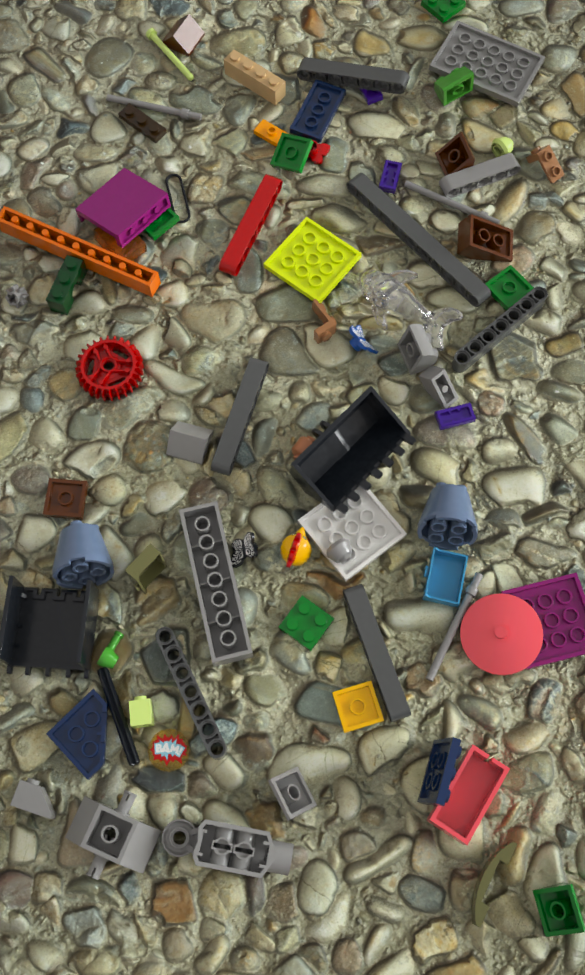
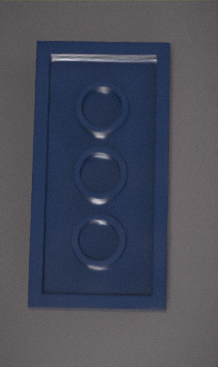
M315 80L290 127V133L312 139L320 144L346 95V90Z

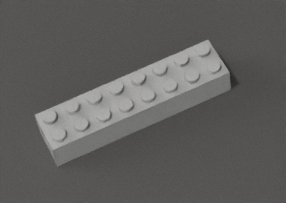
M215 501L180 509V518L212 663L216 667L252 658L254 656L218 502Z

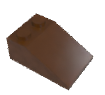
M470 214L458 223L457 254L473 260L512 262L513 230Z

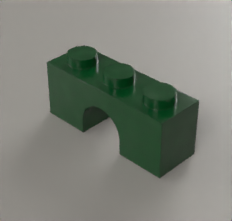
M66 256L46 298L51 311L68 315L74 302L72 296L75 284L81 286L87 274L84 260Z

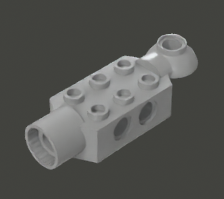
M176 819L171 821L162 833L163 847L170 855L183 857L192 853L196 866L262 878L266 872L289 875L294 844L272 840L271 834L268 831L207 819L198 828H195L187 820ZM178 831H182L186 835V840L181 845L176 844L174 841V835Z

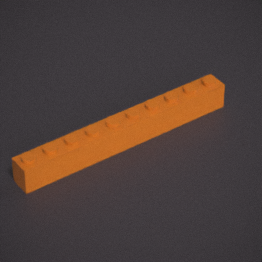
M6 206L0 211V231L63 259L67 255L82 259L86 269L150 297L154 296L161 284L159 274L155 270Z

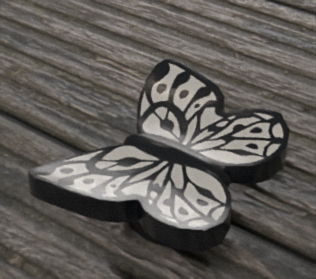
M248 532L244 540L235 539L233 541L232 548L235 551L231 558L233 567L241 566L246 557L256 558L258 556V545L254 542L255 536L253 532Z

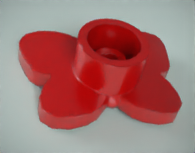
M312 140L314 143L308 158L315 164H322V156H326L329 153L330 145L325 143L318 144Z

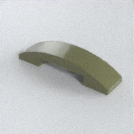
M507 842L496 850L478 876L473 891L471 917L472 924L479 928L490 907L482 902L499 862L509 864L517 845L514 842Z

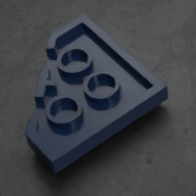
M94 689L46 733L87 780H90L105 765L108 704Z

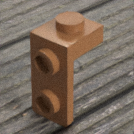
M550 145L542 148L537 146L526 157L528 163L540 162L551 184L564 176V172Z
M314 299L312 301V309L323 322L322 326L314 330V340L319 344L322 341L329 340L336 333L337 323L333 316L328 315L325 306Z

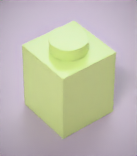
M146 696L134 697L133 701H129L130 726L133 729L154 726L152 700L150 698L147 699Z

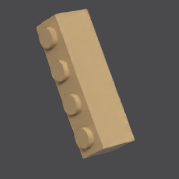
M233 50L224 59V69L227 76L275 106L286 96V81L238 51Z

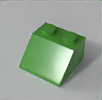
M463 66L454 69L449 75L442 76L434 82V91L443 106L473 90L474 73Z

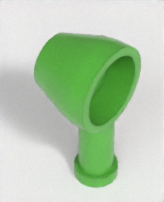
M114 632V636L101 654L97 665L111 669L114 668L119 659L114 650L119 641L124 637L121 632Z

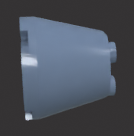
M444 482L436 484V487L430 492L418 522L417 534L419 539L423 538L429 542L430 547H437L441 550H458V546L472 545L476 541L478 527L466 486L446 484Z
M75 520L60 531L52 568V576L56 580L57 585L69 589H82L83 585H87V580H92L93 583L99 586L113 577V561L98 525Z

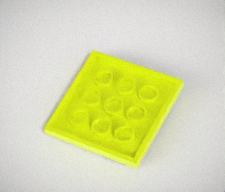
M306 217L263 263V267L310 300L316 299L319 303H322L359 261L362 253Z

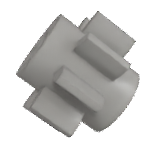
M16 284L6 289L8 294L5 298L10 306L15 305L16 308H19L28 303L26 299L29 294L24 287H18Z

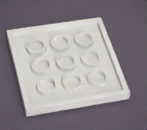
M361 487L354 491L360 496L357 502L349 498L343 502L349 508L345 514L338 510L333 512L320 503L298 519V524L304 527L306 534L345 582L407 535L371 490L366 491ZM342 538L350 541L352 549L351 559L344 564L341 562L336 563L327 557V549Z

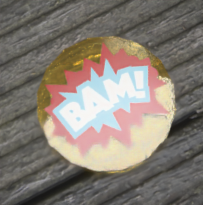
M161 730L153 736L149 743V759L161 771L173 772L178 770L189 759V741L178 730Z

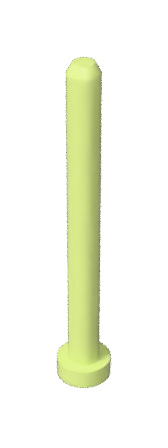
M150 28L146 32V37L149 40H153L185 77L192 81L194 79L193 74L157 36V31L154 28Z

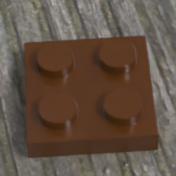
M49 478L43 510L44 517L83 520L88 482Z

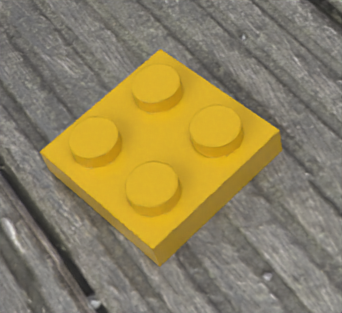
M372 681L332 692L344 733L384 722Z

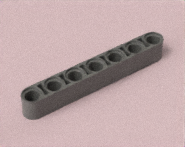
M308 57L302 59L297 70V77L303 81L315 82V80H319L331 85L393 94H403L409 81V74L403 70Z
M540 286L533 288L455 353L451 364L452 369L458 373L466 371L542 308L548 296L547 290Z
M253 357L250 358L215 452L211 471L230 476L267 375L269 362Z
M359 584L344 589L343 595L390 721L394 722L411 716L408 702L364 586Z
M161 627L156 632L157 643L206 750L213 759H223L228 750L226 743L178 640L169 627ZM166 633L171 634L169 641H161L162 635ZM172 652H179L178 659H169V655ZM186 669L188 675L183 679H179L177 676L178 672ZM189 688L196 689L194 697L186 696V691ZM198 706L205 707V713L200 717L196 716L194 713L195 709ZM206 725L214 726L213 734L209 736L204 735V727ZM215 744L223 746V751L220 755L212 753V748Z

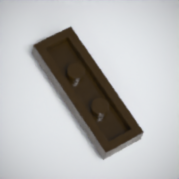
M130 103L118 113L120 119L154 143H157L167 133L165 127Z

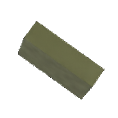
M150 543L125 569V572L134 584V588L138 592L141 590L146 594L147 587L167 565L161 552Z

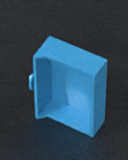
M434 547L429 566L426 565L424 577L427 578L422 600L457 608L460 604L468 555Z

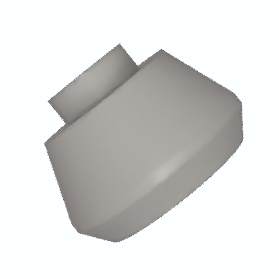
M342 538L327 549V557L336 563L341 562L344 564L351 559L352 549L348 539Z

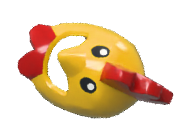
M301 527L296 533L287 536L282 541L280 547V554L287 563L286 567L288 568L291 565H303L309 560L312 553L310 539L305 535L304 527Z

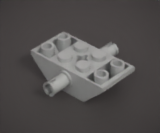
M124 790L118 807L114 809L84 796L65 838L94 853L95 857L86 875L93 876L92 878L99 880L103 868L109 860L126 868L144 873L162 831L130 817L129 811L137 797L136 794ZM115 829L116 836L110 840L108 831Z

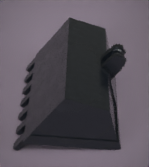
M370 386L332 424L322 420L320 426L325 430L324 432L315 428L312 430V434L317 439L291 463L289 472L306 494L325 505L331 511L338 510L345 514L349 508L343 502L347 498L357 502L360 496L354 491L358 487L366 491L369 490L372 485L366 479L370 475L380 479L383 473L377 469L378 466L383 464L390 468L394 461L388 456L392 452L402 456L405 450L399 445L403 441L413 445L416 439L410 435L411 432L375 389Z

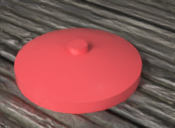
M503 593L491 594L477 600L467 610L461 623L460 638L467 657L475 666L493 675L506 676L525 670L535 661L543 643V628L535 610L521 598Z

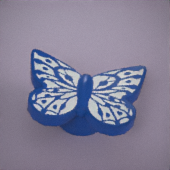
M361 325L349 327V332L353 336L349 342L356 351L359 352L363 349L375 354L379 352L366 341Z

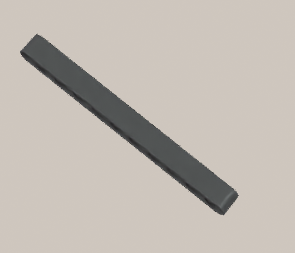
M359 173L347 182V189L355 198L471 305L478 307L491 296V291L487 285L365 174Z

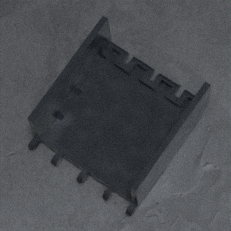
M9 575L0 629V661L7 665V674H12L14 667L25 668V675L30 676L32 668L46 669L45 676L50 677L52 669L66 670V678H71L72 670L84 671V679H89L99 608V590L92 580H87L86 591L82 590L80 597H78V590L62 589L59 596V589L42 588L41 595H39V588L24 587L14 576Z

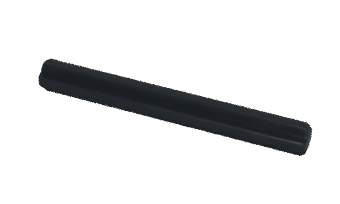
M102 667L97 670L128 764L129 766H135L140 763V759L109 669Z

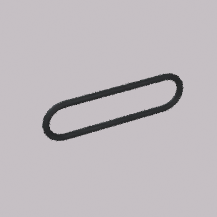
M170 174L166 177L165 183L168 191L169 200L171 203L172 211L175 212L168 185V179L172 176H176L180 180L188 213L187 219L180 220L179 223H185L190 219L191 216L182 178L178 174Z

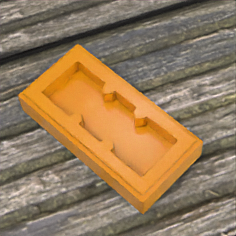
M264 119L254 129L256 136L277 147L282 133L289 134Z

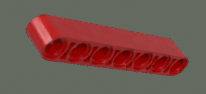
M267 174L264 176L220 261L219 271L233 276L238 275L281 191L283 180Z

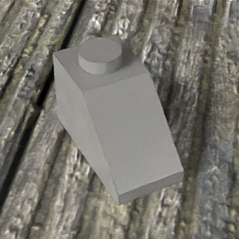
M431 365L418 376L425 390L444 409L459 399L444 368Z
M29 777L27 781L20 780L10 806L48 819H55V810L45 787L39 786L40 781Z

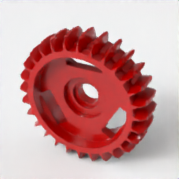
M107 335L106 340L100 337L99 342L93 340V345L87 344V350L82 349L83 355L79 354V360L76 361V377L79 380L80 386L91 397L95 395L98 400L102 396L104 401H106L107 397H110L111 401H113V397H117L120 400V395L123 394L127 397L126 392L130 391L133 393L132 387L138 388L137 382L142 381L141 376L144 375L143 359L139 350L136 349L134 344L131 345L129 340L124 342L122 337L117 340L116 336L110 340ZM114 351L122 352L129 357L124 359L114 353ZM92 360H94L93 374L87 375L88 367ZM106 363L114 364L112 369H104ZM125 379L124 381H122V382L119 383V384L110 386V385H112V384H114V383H116V382H119V381Z

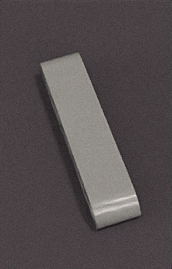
M507 153L446 175L439 181V186L445 196L450 199L514 176L520 171L521 166L513 153Z

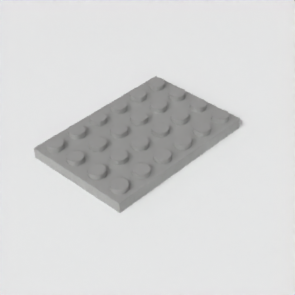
M457 20L429 65V70L445 77L454 69L465 66L474 73L473 89L518 107L543 64L545 56Z

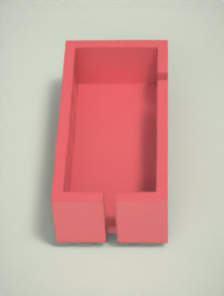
M473 744L467 748L456 767V775L449 786L451 793L448 802L444 806L435 805L427 818L428 822L462 845H468L510 770L509 767L495 758L485 762L484 760L488 759L489 754Z

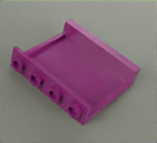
M123 168L75 208L80 222L88 220L115 237L117 245L124 248L171 206L167 192L128 169Z

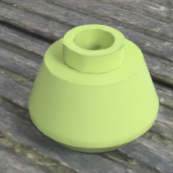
M507 137L494 139L491 145L493 154L499 157L513 151V141Z

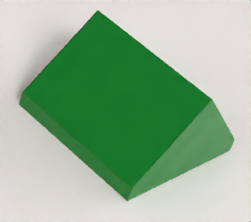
M564 882L533 890L546 937L585 932V925L573 884Z

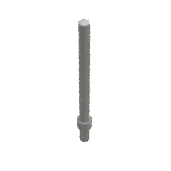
M107 94L106 100L124 105L130 103L134 107L181 116L182 119L188 120L191 118L200 121L202 119L201 113L191 112L190 109L186 108L177 109Z
M408 180L405 182L404 187L454 209L496 224L500 223V220L489 216L487 212L477 211Z
M478 572L475 573L470 585H467L464 591L465 596L425 677L433 682L472 598H475L478 592L477 587L483 577Z

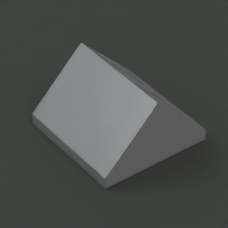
M177 421L170 429L166 455L202 465L214 431Z
M298 766L268 780L287 821L317 806Z

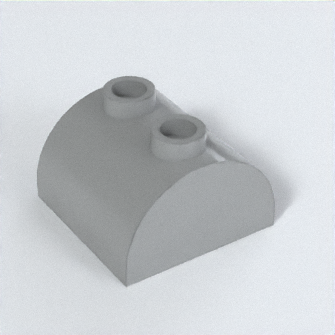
M421 324L409 325L397 344L410 375L425 371L431 365H434L438 358L437 349L431 345V335L425 332Z

